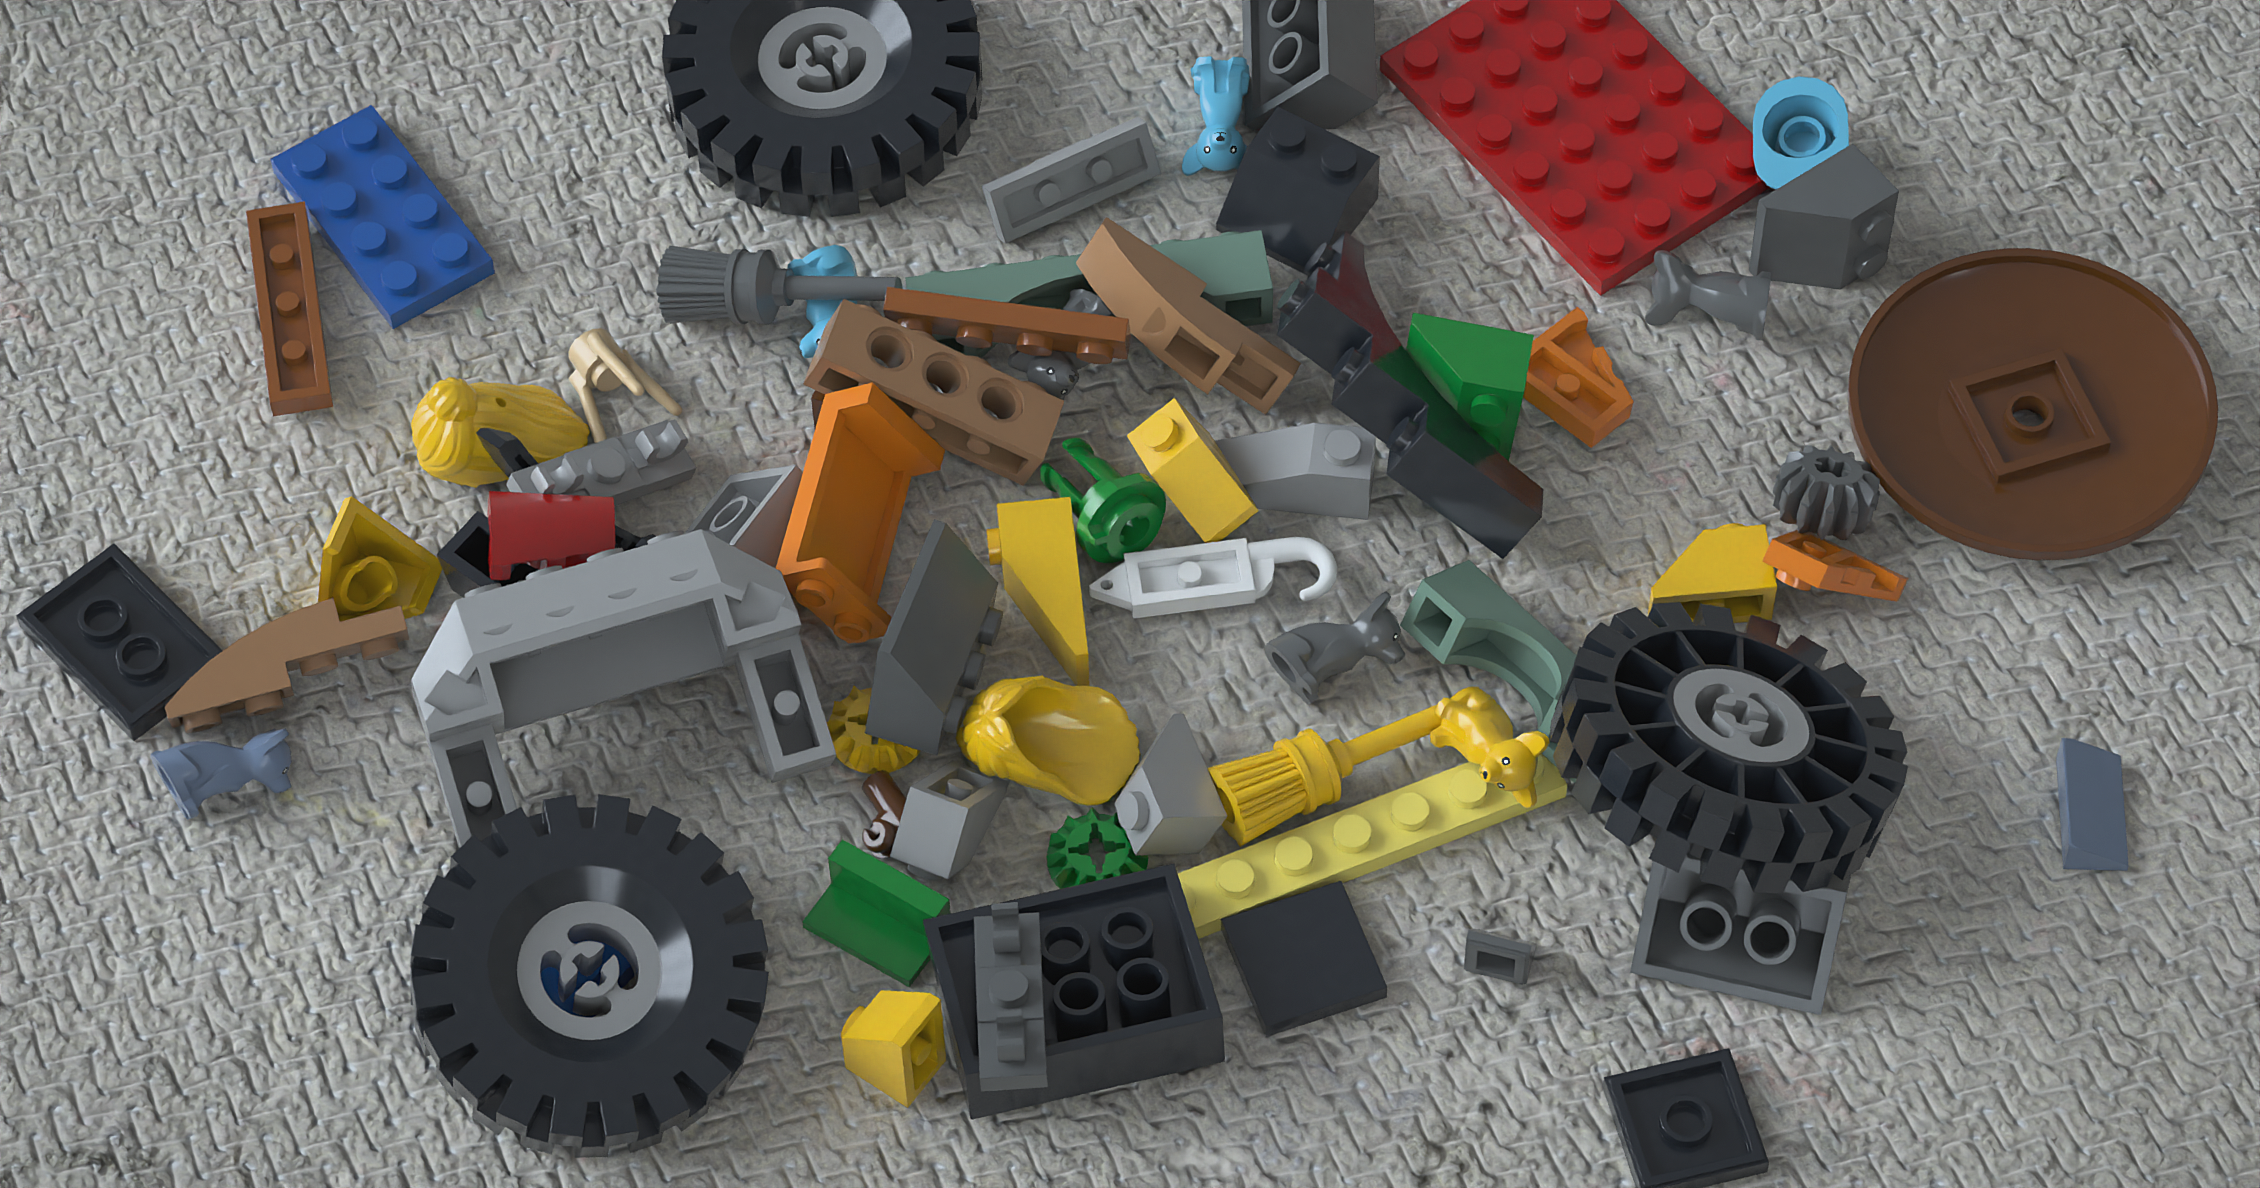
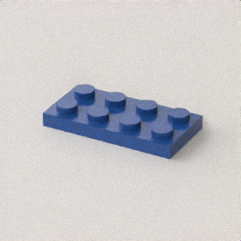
M372 105L270 159L274 174L296 203L305 201L309 220L392 329L399 327L495 274L492 258Z

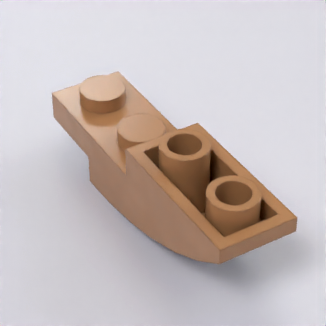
M1107 217L1076 261L1077 266L1109 310L1116 317L1129 319L1130 332L1159 359L1207 395L1214 385L1218 383L1266 415L1301 365L1299 361L1200 297L1207 285L1206 282Z
M334 598L300 608L266 623L238 639L212 658L181 687L165 706L171 727L175 728L184 725L186 733H195L221 725L223 723L221 715L245 709L248 717L268 714L284 707L282 699L294 696L288 674L290 671L300 669L302 676H313L336 669L338 667L337 659L361 653L363 660H373L398 652V643L409 640L402 607L397 606L340 622Z

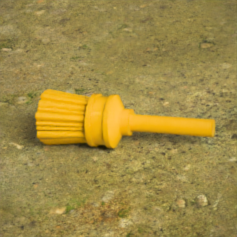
M1438 704L1344 743L1338 738L1326 742L1314 730L1308 728L1300 731L1297 737L1276 741L1271 751L1209 767L1208 772L1227 814L1226 819L1221 824L1222 827L1241 847L1298 813L1308 815L1315 812L1317 807L1323 804L1332 805L1338 802L1341 798L1342 778L1352 775L1353 766L1430 735L1431 731L1440 727L1442 718L1435 713Z

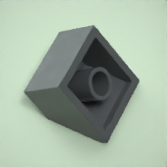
M1854 144L1849 145L1758 201L1749 272L1753 276H1758L1762 271L1771 272V281L1839 290L1858 278L1868 279L1881 270L1888 259L1899 190Z

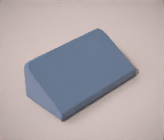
M2061 738L2056 757L2063 869L2127 871L2129 865L2121 756L2076 739Z

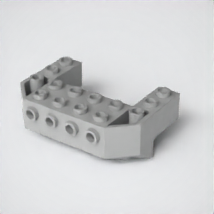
M702 529L684 534V531L679 530L656 536L647 541L648 545L623 551V548H615L597 553L587 558L586 563L563 569L562 566L544 568L527 575L524 581L502 587L500 583L482 586L465 593V598L455 600L414 673L411 682L415 703L459 848L473 834L480 841L491 835L493 820L517 809L495 736L496 734L734 664L771 783L831 766L836 756L835 748L799 636L801 628L800 618L781 571Z

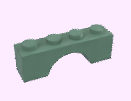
M1470 560L1422 579L1400 626L1442 664L1476 667L1502 678L1515 687L1532 706L1537 718V731L1546 734L1550 742L1551 720L1576 654ZM1550 742L1542 754L1556 766L1553 754L1557 743ZM1569 778L1574 783L1576 782V779Z

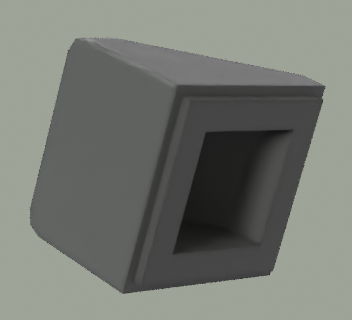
M1480 929L1468 930L1464 969L1468 972L1521 985L1527 984L1536 951V943Z

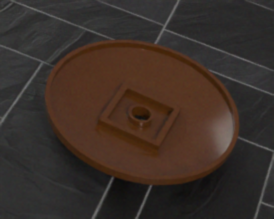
M2004 248L1980 251L1939 263L1919 273L1893 292L1872 315L1862 331L1855 348L1848 379V414L1853 436L1863 460L1870 464L1872 473L1880 479V485L1885 492L1906 512L1937 533L1962 545L2009 558L2027 560L2082 558L2119 548L2150 533L2182 507L2197 487L2212 454L2218 426V400L2210 365L2198 341L2177 313L2148 288L2122 272L2093 260L2052 250ZM2019 410H2030L2041 415L2044 422L2037 426H2026L2019 423L2013 417V414Z

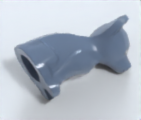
M286 728L277 731L272 729L253 737L242 748L217 742L194 741L150 754L159 776L187 820L198 816L199 806L205 799L220 793L237 792L252 779L264 784L274 793H282L292 787L287 775L292 763L290 746L285 741V738L289 735Z

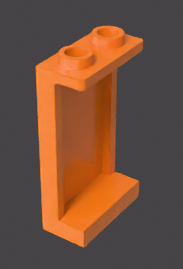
M873 382L825 394L776 565V569L782 573L789 592L795 597L797 602L812 611L833 630L837 637L848 644L862 643L885 635L892 617L877 603L911 477L939 471L945 454V449Z

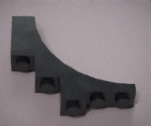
M1344 231L1332 246L1323 243L1310 257L1304 269V272L1308 274L1306 282L1304 283L1300 279H1296L1282 295L1277 305V309L1281 311L1277 336L1331 374V377L1335 380L1331 404L1386 444V447L1389 449L1386 475L1500 558L1504 559L1542 518L1544 489L1505 459L1481 437L1440 395L1410 358L1389 326L1372 292L1365 269L1364 245Z

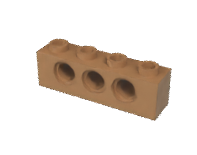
M846 299L842 300L826 324L803 385L818 392L827 394L873 382L945 450L1024 486L1043 462L1064 404V400L1048 394L1044 388L1036 383L1020 381L992 368L982 358L964 355L937 342L933 336L926 332L908 329L883 317L876 309L870 306L855 304ZM873 357L882 360L888 368L877 363ZM929 383L938 386L943 393H940L933 389ZM984 408L992 411L997 416V418H994L991 415H989Z

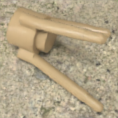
M602 328L591 329L584 332L572 343L568 352L569 359L577 370L569 377V381L579 394L594 443L607 439L592 393L593 388L606 392L616 389L623 383L636 396H641L645 389L672 415L679 416L682 413V407L637 365L627 350H621L607 330Z

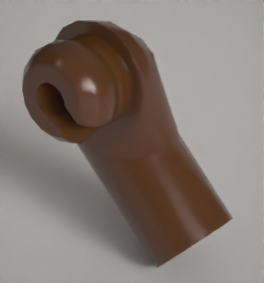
M881 770L870 775L862 785L863 792L878 812L876 818L872 821L871 829L864 828L862 840L864 846L876 857L884 859L890 858L907 798L889 772Z

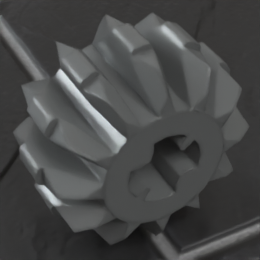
M1806 445L1802 452H1789L1785 463L1781 465L1780 473L1776 476L1773 494L1775 495L1773 506L1780 511L1781 521L1798 526V533L1811 532L1817 534L1821 540L1826 535H1833L1840 540H1847L1850 534L1864 533L1867 524L1872 520L1873 512L1877 508L1880 491L1878 490L1880 479L1872 473L1868 462L1856 461L1853 452L1843 454L1836 452L1832 446H1829L1827 450H1819L1812 445Z

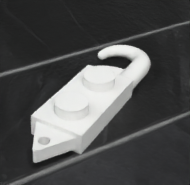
M1288 537L1247 543L1246 538L1125 553L1123 563L1089 585V596L1132 611L1133 619L1255 603L1256 599L1265 596L1270 590L1274 579V564L1306 560L1314 563L1320 571L1318 581L1313 586L1303 589L1299 594L1301 600L1309 601L1318 599L1330 591L1337 579L1338 567L1333 553L1324 544L1311 538Z

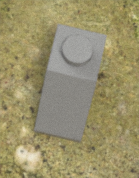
M1184 714L1172 715L1144 754L1114 803L1119 822L1126 831L1135 855L1199 854L1227 817Z
M953 760L910 786L890 857L907 863L908 870L921 878L937 881L944 878L949 879L971 862L1007 792L1009 782L995 776L988 777L977 769Z

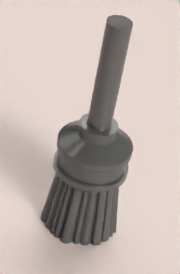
M670 245L665 250V254L662 255V259H660L661 265L658 272L656 294L659 296V308L665 323L672 324L730 318L734 324H746L749 321H756L760 325H769L774 321L780 306H791L794 300L846 299L851 301H885L887 287L902 289V282L899 277L794 275L792 269L780 268L776 255L769 249H760L757 252L735 249L731 254Z

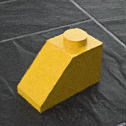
M1175 398L1126 435L1151 476L1205 543L1221 541L1259 511L1211 434Z
M1730 523L1716 529L1703 530L1651 587L1648 615L1653 604L1680 602L1692 621L1700 604L1730 608L1734 623L1748 622L1751 614L1766 620H1772L1777 583L1774 568L1762 562L1769 547L1766 525L1745 526L1739 523Z
M880 990L866 1008L864 1006L857 1007L848 1017L842 1028L841 1039L845 1068L908 1108L946 1062L941 999L925 992Z

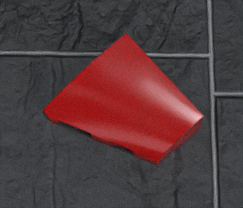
M489 491L487 515L490 542L488 561L491 580L510 579L511 564H528L540 570L552 566H562L565 569L586 563V559L592 555L615 549L614 497Z

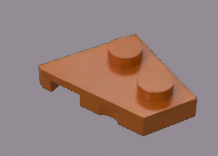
M1576 307L1533 340L1523 398L1592 448L1630 418L1634 401L1623 381L1614 375L1612 371L1613 363L1604 347L1596 348L1586 331L1588 318L1585 312Z
M1798 530L1773 538L1762 562L1778 569L1775 575L1777 579L1803 591H1810L1811 587L1814 586L1819 589L1897 602L1909 579L1825 538L1821 540L1814 533H1798Z

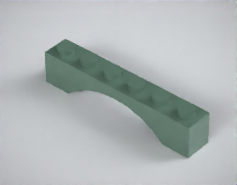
M1261 230L1245 233L1232 231L1219 236L1184 241L1171 239L1159 244L1150 245L1206 282L1207 285L1200 297L1244 326L1273 323V284ZM1081 254L1071 256L1050 255L1040 260L1010 264L990 263L980 268L950 272L930 271L919 276L905 277L906 289L1060 310H1063L1068 303L1070 291L1073 289H1084L1098 296L1076 264ZM932 334L937 342L964 355L979 358L985 356L998 344L997 342H992V346L989 348H973L958 343L956 337Z

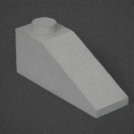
M1310 423L1215 440L1258 509L1368 520L1375 470L1376 437L1363 427Z

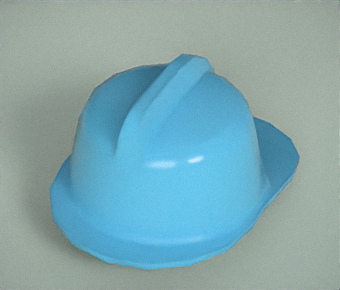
M1799 76L1782 80L1766 90L1756 104L1753 118V160L1757 175L1767 186L1773 189L1780 188L1849 146L1848 112L1844 98L1832 85L1818 78Z

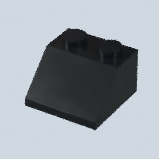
M1277 107L1246 148L1217 219L1216 230L1221 233L1232 231L1245 233L1261 230L1267 256L1308 276L1304 272L1305 266L1318 247L1323 243L1332 246L1344 231L1351 235L1377 201L1380 156Z

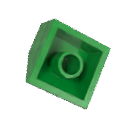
M1413 312L1406 351L1410 358L1456 412L1509 461L1525 390L1534 335Z

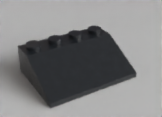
M1175 864L1000 902H1018L1019 914L1039 912L1048 1087L981 1092L974 917L992 916L991 905L923 920L956 1068L971 1120L1225 1062L1223 1016Z

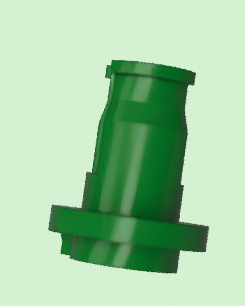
M1069 438L1063 441L1062 447L1098 482L1084 496L1049 463L1042 464L1040 480L1048 490L1058 493L1060 498H1071L1072 513L1078 518L1076 536L1080 547L1092 559L1100 563L1118 562L1124 560L1125 553L1143 551L1157 536L1165 515L1166 496L1162 488L1151 477L1143 473H1134L1123 477L1106 460L1094 456V451L1090 444L1081 438Z

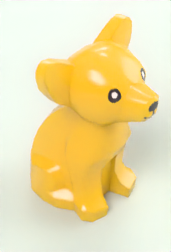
M1477 686L1459 690L1451 698L1444 697L1438 703L1435 713L1442 718L1441 726L1430 732V742L1438 748L1446 746L1456 748L1469 762L1480 765L1479 776L1483 781L1492 782L1500 790L1512 792L1516 800L1526 808L1535 806L1537 795L1533 778L1536 773L1538 757L1550 744L1548 736L1539 731H1531L1513 739V726L1506 712L1494 698Z

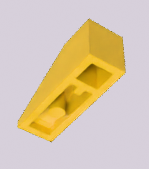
M1063 497L998 503V528L986 529L990 566L1002 565L1005 591L1076 686H1090L1088 647L1071 498Z

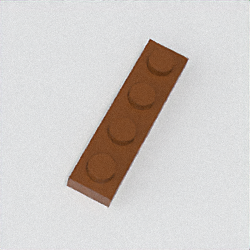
M305 201L246 210L269 401L273 417L333 407L309 217Z
M887 287L883 307L885 318L908 329L926 332L931 336L932 334L956 337L958 343L968 347L989 348L992 346V342L1016 345L1018 351L1033 356H1049L1052 354V350L1076 353L1078 359L1093 364H1110L1113 358L1128 360L1131 341L1128 318Z

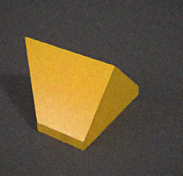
M350 496L344 499L323 547L318 603L334 598L340 622L397 606L402 607L405 619L425 612L442 567L438 557L357 499Z

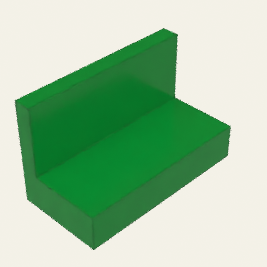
M842 839L828 858L831 884L802 921L803 928L910 988L931 959L923 920L951 914L950 900Z

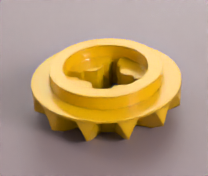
M853 685L849 696L842 701H834L832 714L829 721L826 722L835 748L836 758L847 767L866 774H873L881 770H886L890 773L905 767L918 756L921 750L878 738V744H873L872 735L865 734L872 688L860 690Z

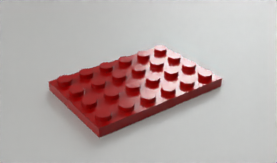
M1470 0L1380 55L1379 70L1600 296L1653 263L1655 252L1659 250L1672 251L1770 188L1756 172L1753 160V134L1617 0Z

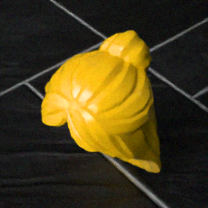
M448 377L437 382L419 402L411 422L413 443L417 449V458L422 469L435 478L477 488L479 485L509 479L483 447L476 434L480 428H491L511 433L521 441L538 463L563 456L564 453L587 446V438L590 434L588 425L583 422L582 418L552 390L536 385L518 386L488 382L468 384L465 380L456 377Z
M1043 675L1001 679L986 689L981 690L974 697L972 705L965 712L963 727L959 729L955 737L961 753L968 760L972 761L974 765L978 766L980 772L986 776H998L1000 779L1007 778L1020 785L1058 794L1076 804L1096 806L1110 801L1120 789L1125 787L1129 776L1132 775L1134 768L1138 766L1141 756L1139 739L1136 735V725L1128 719L1126 709L1122 707L1120 701L1112 693L1100 687L1066 685Z

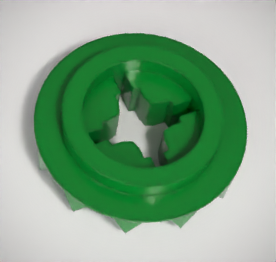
M1092 807L1084 816L1075 819L1067 816L1063 826L1056 833H1051L1046 856L1047 868L1051 879L1059 889L1147 870L1148 855H1135L1126 831L1119 822L1117 812L1114 815L1099 814ZM1092 839H1099V843H1102L1104 851L1110 852L1105 855L1102 873H1096V864H1092V859L1089 855H1084L1089 853Z

